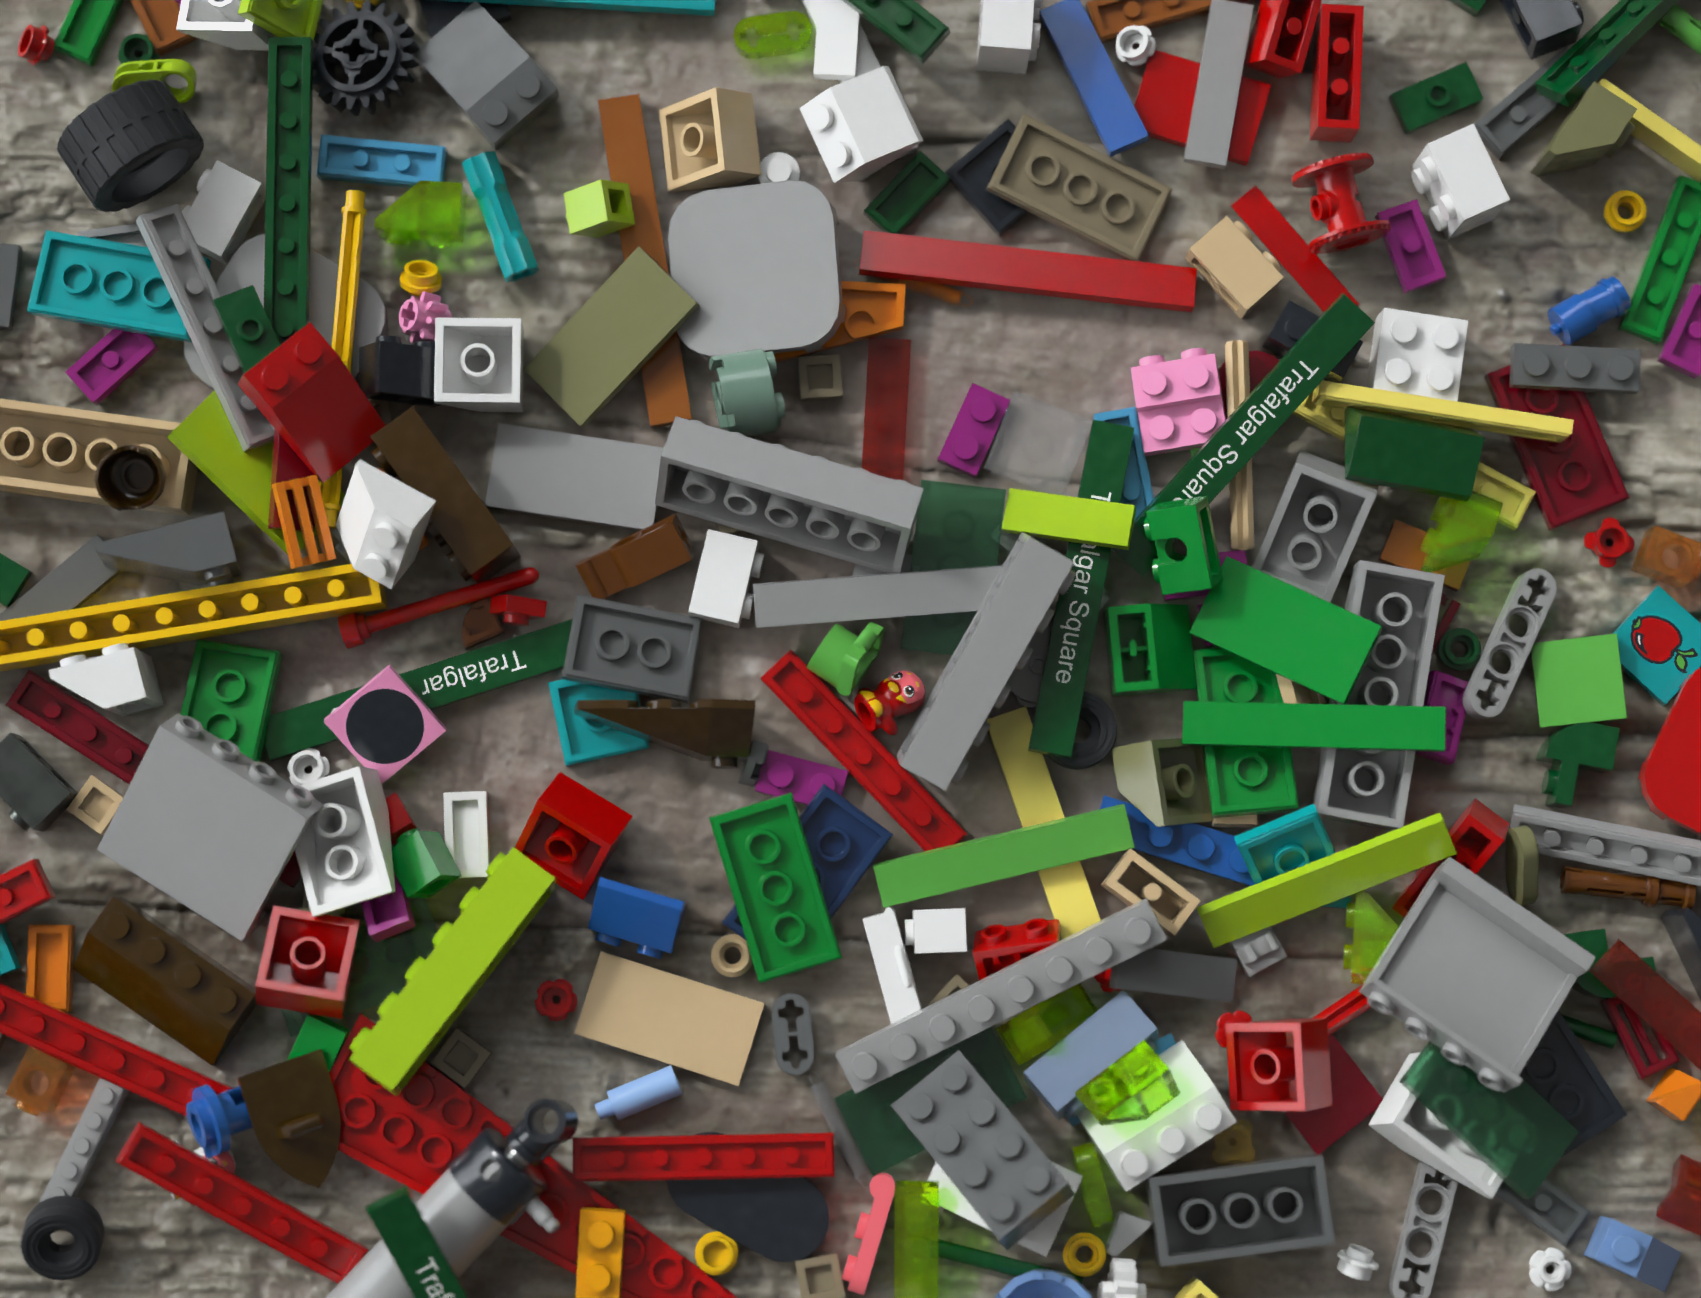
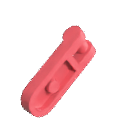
M877 1173L870 1181L869 1189L874 1197V1202L870 1214L861 1212L854 1235L855 1238L862 1240L858 1256L848 1255L841 1279L850 1282L847 1291L863 1296L895 1192V1180L888 1173Z

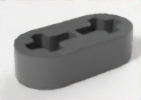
M787 993L776 999L772 1006L775 1057L782 1071L790 1075H799L805 1073L814 1061L811 1013L808 1002L802 996L795 993ZM790 999L794 1000L796 1007H803L804 1010L803 1016L796 1018L797 1031L794 1032L788 1031L787 1019L779 1018L778 1014L779 1009L785 1008L786 1000ZM790 1036H797L799 1049L807 1050L808 1058L801 1060L799 1068H792L790 1061H783V1052H787L790 1049Z

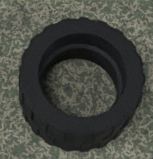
M142 80L123 86L112 93L110 92L88 106L81 114H78L69 126L65 128L62 136L59 138L57 151L93 206L103 212H116L150 199L179 180L181 176L193 167V164L201 156L204 140L166 83L158 80Z

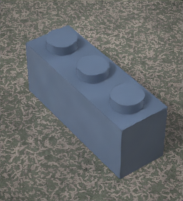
M1123 990L1024 1071L1025 1082L1058 1120L1067 1114L1072 1118L1087 1107L1090 1103L1088 1096L1100 1086L1103 1090L1113 1086L1123 1076L1124 1073L1121 1069L1134 1059L1139 1063L1156 1049L1157 1045L1154 1042L1158 1039V1028Z

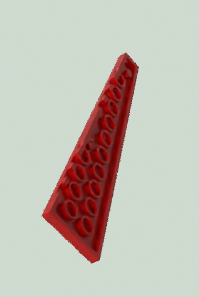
M360 1013L329 1072L340 1110L341 1129L338 1151L424 1195L449 1169L451 1162L482 1130L492 1128L507 1136L514 1127L426 1060L397 1097L357 1068L350 1060L354 1053L349 1047L354 1039L365 1027L372 1030L377 1024L365 1014ZM549 1155L538 1167L547 1182V1189L540 1195L539 1199L560 1223L559 1228L554 1233H549L525 1211L513 1225L510 1224L500 1235L577 1275L581 1208H621L587 1182H573V1172ZM626 1212L621 1298H739Z

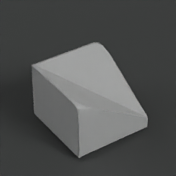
M1119 1210V1212H1116L1105 1246L1106 1252L1118 1258L1136 1260L1145 1232L1153 1222Z

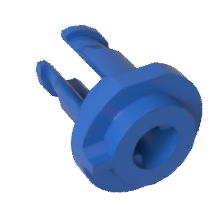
M209 1085L193 1089L192 1101L188 1102L186 1106L187 1118L197 1143L204 1150L206 1159L229 1151L232 1135L253 1128L240 1086L216 1094Z

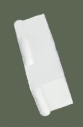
M889 906L883 913L863 918V923L890 1022L893 1024L921 1010L922 1006L895 909Z

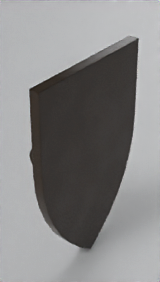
M318 1049L237 1077L252 1127L263 1150L284 1172L316 1188H320L334 1163L341 1129L337 1097L322 1050Z

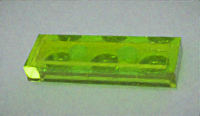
M895 1180L894 1298H938L939 1181Z

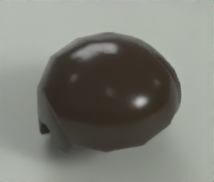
M126 445L111 450L97 464L94 481L99 496L112 508L119 511L139 510L152 505L164 491L167 475L161 459L148 448L138 445Z

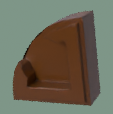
M490 597L473 602L465 616L461 635L466 650L505 633L498 615L489 614Z

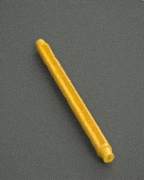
M358 190L346 191L345 206L341 209L343 222L332 348L339 355L350 373L364 217L367 216V209L364 208L365 192ZM342 468L323 484L321 482L319 484L329 529L336 528L337 514L341 510L339 503Z

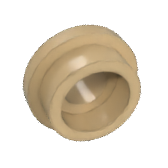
M737 934L721 937L712 948V964L724 976H741L753 964L747 941ZM731 947L739 949L741 953V959L736 964L727 963L724 957L726 950Z

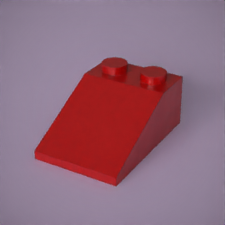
M311 322L247 371L237 384L310 471L317 475L321 484L374 442L370 436L386 426L339 355Z

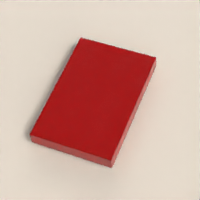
M1155 50L1154 54L1149 56L1134 104V108L1149 135L1148 137L1186 148L1200 63ZM1244 76L1241 77L1227 161L1243 166L1247 165L1271 88L1270 84Z

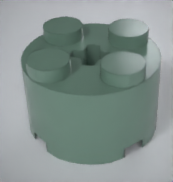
M761 348L710 357V371L717 370L719 379L718 382H712L711 387L720 429L726 428L725 431L739 432L747 437L776 432L777 426H781V418H785V405L782 393H774L773 377L777 376V366L773 351L764 352Z

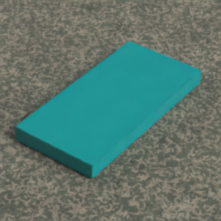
M46 230L27 312L36 316L192 342L148 247ZM203 257L208 269H210L211 261L207 257Z

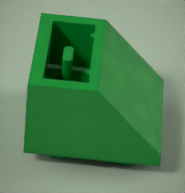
M1148 603L1107 607L1103 617L1111 697L1197 689L1192 636L1189 633L1191 626L1188 605Z

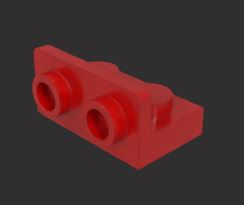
M1036 918L1027 921L1025 924L1011 926L996 924L976 931L972 954L979 981L1059 942L1061 932L1059 919L1046 920Z

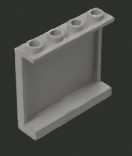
M177 713L159 726L97 850L240 941H243L260 926L266 915L263 908L308 823L312 817L322 810L324 804L314 799L307 789L292 785L276 775L275 770L269 765L255 762L241 753L234 743L225 739H219L203 729L201 723L196 719Z
M1449 857L1435 869L1359 992L1368 998L1367 1002L1375 1010L1386 1015L1392 1014L1405 1023L1404 1028L1411 1035L1421 1040L1428 1039L1442 1049L1441 1054L1454 1064L1467 1066L1478 1074V1079L1482 1084L1492 1090H1502L1505 1093L1520 1085L1523 1079L1519 1077V1074L1576 979L1589 970L1596 957Z

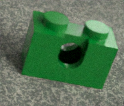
M1207 496L1162 502L1146 511L1147 517L1144 520V531L1149 542L1155 541L1158 558L1153 559L1152 571L1155 581L1161 585L1162 595L1211 589L1223 579ZM1173 538H1178L1185 543L1187 554L1180 555L1174 550L1172 546Z

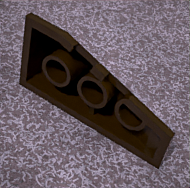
M672 699L647 702V707H638V701L577 700L574 706V714L697 760L712 761V768L736 769L738 768V762H744L749 758L755 715V700L697 699V703H691L690 708H681V703L675 702Z

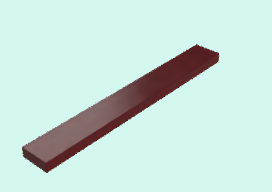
M32 670L27 671L5 705L128 784L131 783L150 746ZM295 850L279 880L292 888H295L302 877Z

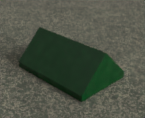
M1347 406L1345 409V479L1468 501L1472 494L1485 437L1469 428Z

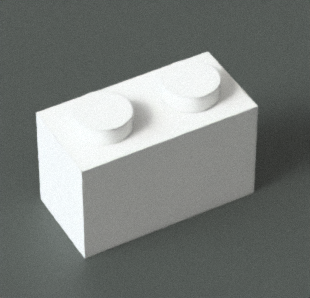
M217 160L212 170L206 169L197 185L199 193L192 206L187 205L182 210V214L200 252L227 265L234 253L239 249L266 200V189L261 182Z
M708 529L688 610L689 616L740 628L742 618L750 619L754 595L748 593L751 577H760L765 555L758 552L759 545L757 540Z

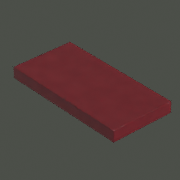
M1510 365L1484 376L1497 408L1574 420L1572 435L1561 443L1509 435L1531 489L1536 491L1534 497L1549 531L1630 499L1585 392L1509 388Z

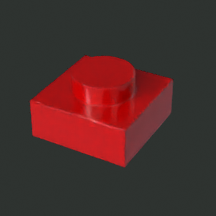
M510 594L491 597L489 614L504 616L503 623L529 626V620L545 618L547 601Z

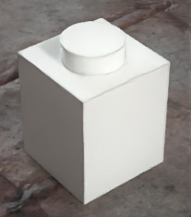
M965 908L913 910L912 919L904 920L905 946L913 945L914 954L967 952Z

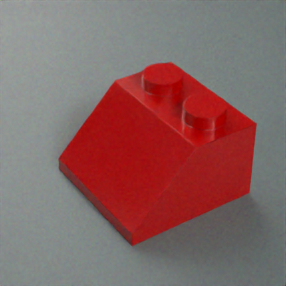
M559 772L537 800L515 849L555 878L556 884L584 900L621 841L633 816L562 772Z
M273 906L255 984L256 1005L343 1019L351 982L360 920L326 914L312 917V913L308 911Z
M1279 1019L1225 1023L1230 1110L1310 1111L1333 1106L1327 1019Z

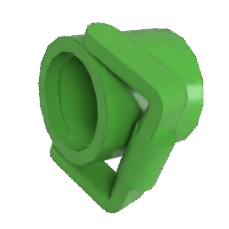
M870 621L861 634L857 636L837 622L826 635L806 668L835 687L841 695L849 697L863 679L874 660L879 656L885 627Z

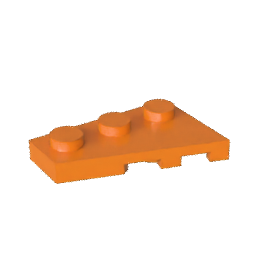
M841 281L843 304L846 306L844 323L840 324L835 335L822 345V349L807 353L805 350L775 353L776 363L902 330L906 284Z

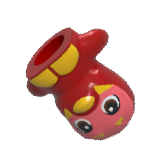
M900 670L894 672L879 682L875 690L863 687L857 691L854 701L856 713L867 730L872 732L882 728L889 735L895 736L898 733V727L893 718L910 714L919 709L925 701V686L922 680L911 671Z

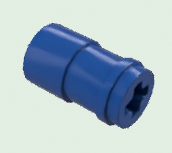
M1613 276L1607 279L1603 278L1595 286L1581 294H1575L1548 310V318L1551 324L1549 330L1553 336L1557 335L1565 345L1569 346L1596 331L1597 327L1614 317L1619 318L1624 315L1625 311L1631 308L1628 293L1617 278Z

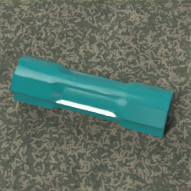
M495 151L483 152L469 157L462 162V166L473 195L481 209L505 281L515 282L532 276L539 271V267L528 238L524 235Z

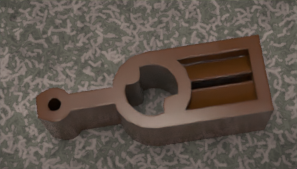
M675 513L623 538L610 548L578 562L576 568L591 596L606 599L627 587L631 588L692 560L695 549Z

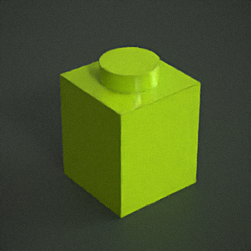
M600 179L563 193L569 232L572 235L599 238L635 225L629 184Z

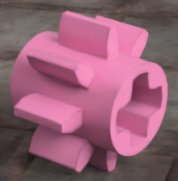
M423 291L421 297L412 295L411 299H408L402 305L399 313V324L404 334L411 335V343L417 341L435 342V317L452 318L451 312L448 309L449 306L440 303L441 296Z

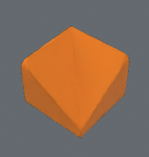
M1669 1068L1646 1102L1670 1119L1684 1121L1701 1098V1081L1675 1068Z

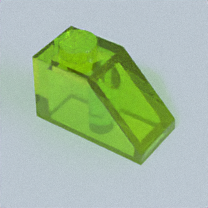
M1078 983L1016 1014L996 1028L1018 1065H1021L1054 1046L1098 1010L1082 985Z

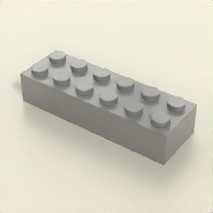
M676 416L660 458L655 505L886 573H900L913 534L924 488L911 485L904 480H894L876 475L863 468H852L835 463L822 456H811L790 450L780 444L766 443L749 438L739 432L725 431L708 426L698 420H687Z
M1021 532L896 755L900 766L945 791L950 782L958 784L969 764L965 760L966 753L972 744L977 747L981 744L990 727L986 719L993 706L998 709L1001 708L1012 686L1008 685L1007 681L1014 668L1021 671L1033 651V648L1029 647L1031 638L1035 631L1043 633L1054 614V610L1049 606L1057 592L1064 595L1076 575V572L1071 570L1074 561Z
M1359 560L1352 566L1345 610L1381 625L1383 630L1346 705L1423 706L1445 575ZM1332 699L1329 700V704H1340ZM1321 749L1312 804H1315L1320 817L1323 819L1388 831L1403 827L1416 751Z

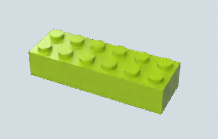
M514 847L507 855L500 852L493 859L485 871L488 874L486 883L480 890L474 886L459 904L461 909L459 918L453 925L448 921L444 923L431 941L435 948L426 960L421 956L417 958L404 976L408 984L399 995L395 992L389 994L377 1011L381 1019L372 1030L365 1027L349 1047L354 1053L350 1057L352 1063L396 1097L401 1093L556 890L555 878Z

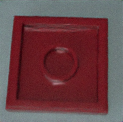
M1333 1034L1328 1036L1333 1106L1310 1111H1282L1316 1154L1323 1152L1374 1112L1383 1100Z

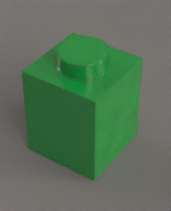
M419 828L409 830L397 838L398 844L392 848L393 870L408 898H430L462 876L439 832L420 831Z

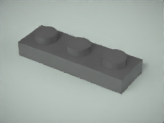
M1514 343L1511 346L1509 388L1637 394L1640 391L1641 350Z

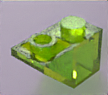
M420 180L375 218L374 228L379 237L385 238V242L395 245L410 244V239L427 240V245L441 248L451 247L452 242L463 243L467 193L463 183Z
M1473 490L1468 501L1440 496L1430 517L1431 520L1436 521L1435 528L1430 527L1420 547V551L1426 553L1421 570L1431 573L1479 558L1494 534L1503 503Z
M1366 890L1357 892L1355 903L1347 902L1346 928L1354 929L1353 944H1344L1343 970H1351V984H1364L1399 928Z
M1144 1040L1074 1092L1076 1097L1101 1126L1146 1120L1181 1094L1170 1069Z

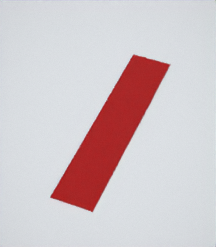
M1256 185L1231 205L1233 210L1323 313L1341 293L1345 294L1357 306L1359 305L1357 300L1315 253L1311 252L1309 245Z

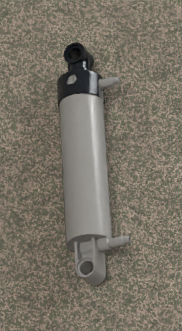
M553 1099L535 1101L528 1107L521 1122L507 1136L492 1128H485L451 1162L449 1169L416 1202L458 1278L525 1211L549 1233H554L559 1228L560 1223L539 1199L540 1195L547 1189V1182L538 1167L561 1143L567 1142L577 1131V1113L573 1106L567 1102ZM554 1110L558 1115L559 1122L556 1130L550 1134L544 1128L543 1122L547 1112ZM381 1239L325 1298L415 1297Z

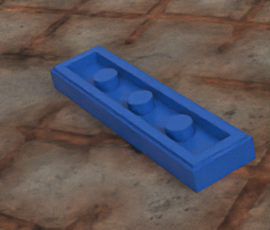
M1063 0L1040 10L1039 18L1109 157H1113L1148 141L1149 135L1081 1Z

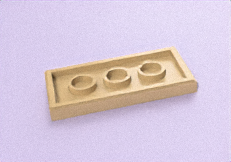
M601 951L574 1034L739 1086L765 1003Z

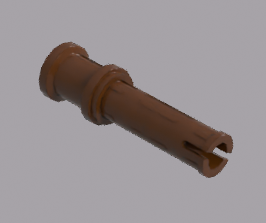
M1563 866L1560 875V892L1564 894H1585L1618 899H1633L1641 901L1642 905L1649 908H1654L1656 904L1680 906L1681 909L1689 908L1692 910L1695 902L1696 885L1635 873L1590 870Z

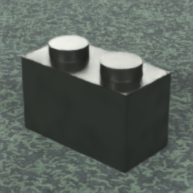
M10 732L0 742V797L12 808L8 815L22 829L27 831L31 827L33 830L44 832L67 809L78 792L21 735Z

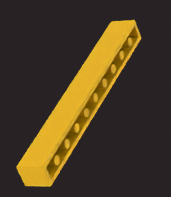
M352 564L3 620L0 621V672L57 663L62 659L76 655H86V658L103 655V648L121 643H127L129 648L142 649L338 617L352 612L362 613L387 609L385 586L353 569Z

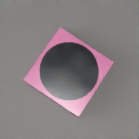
M390 664L324 718V723L364 767L378 770L381 784L446 731V726Z

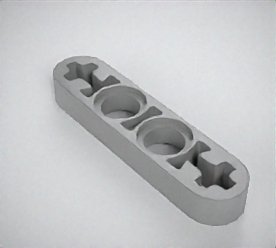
M1538 568L1521 574L1515 580L1463 693V708L1474 719L1486 720L1495 717L1506 706L1556 595V581L1546 570ZM1535 580L1538 581L1537 589L1542 594L1532 598L1528 607L1518 605L1517 603L1522 604L1529 600L1532 589L1527 584ZM1513 614L1522 616L1527 623V633L1524 637L1515 636L1509 629V618ZM1496 651L1504 652L1510 659L1511 666L1507 674L1498 673L1492 666V656ZM1491 682L1502 684V686L1498 684L1491 687L1487 695V700L1492 703V706L1480 708L1481 700L1476 697V694L1485 692Z
M1420 1160L1389 1278L1388 1289L1392 1298H1405V1291L1399 1289L1400 1281L1409 1280L1412 1268L1403 1267L1404 1259L1417 1265H1427L1425 1273L1416 1269L1414 1282L1420 1285L1419 1293H1411L1409 1298H1429L1458 1181L1440 1172L1439 1179L1448 1180L1446 1188L1436 1183L1424 1182L1426 1174L1435 1178L1436 1169ZM1427 1190L1437 1191L1442 1198L1440 1210L1432 1215L1425 1214L1419 1206V1199ZM1418 1232L1426 1233L1432 1242L1430 1252L1423 1257H1416L1409 1250V1240L1411 1236Z

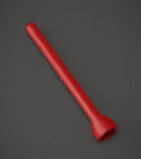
M528 567L366 617L365 613L357 615L355 612L338 616L340 633L347 649L364 645L365 639L372 638V633L534 584L539 579V572L533 567Z

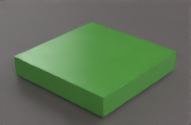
M1617 633L1533 644L1531 654L1540 728L1627 719Z

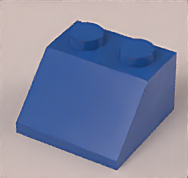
M600 877L588 929L597 931L595 938L597 941L620 947L621 941L624 939L639 944L636 952L661 959L663 951L673 954L688 904Z

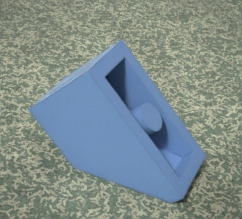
M1604 1216L1599 1217L1584 1252V1256L1663 1292L1666 1291L1681 1255L1680 1251L1654 1237Z

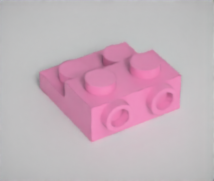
M1194 348L1183 351L1181 353L1182 359L1165 362L1164 356L1153 355L1141 358L1139 360L1140 366L1131 367L1136 409L1139 415L1145 456L1201 448L1226 420L1215 353L1207 355L1206 349Z

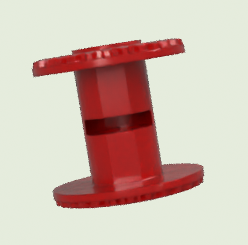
M1361 152L1332 157L1311 164L1292 176V185L1296 188H1317V195L1312 196L1310 200V211L1316 221L1321 220V222L1327 225L1328 233L1315 238L1309 243V249L1312 253L1329 254L1349 250L1371 243L1391 232V223L1388 220L1366 221L1361 201H1356L1359 191L1354 175L1367 170L1374 164L1371 154Z

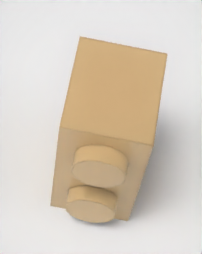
M1225 216L1188 250L1185 259L1193 268H1197L1199 275L1242 319L1274 291L1284 277L1280 274L1282 269L1277 260L1266 251L1261 253L1251 242L1253 237L1249 230L1239 221L1233 223L1228 216Z
M1132 849L1125 851L1101 884L1103 888L1128 906L1147 898L1164 933L1169 937L1177 934L1200 902L1198 898Z

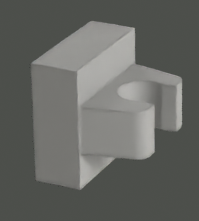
M1271 926L1229 942L1247 977L1287 957Z

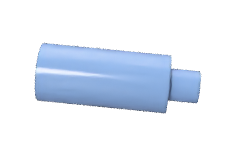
M672 1065L607 1091L609 1098L596 1103L595 1108L600 1120L616 1115L619 1121L680 1096L683 1092Z

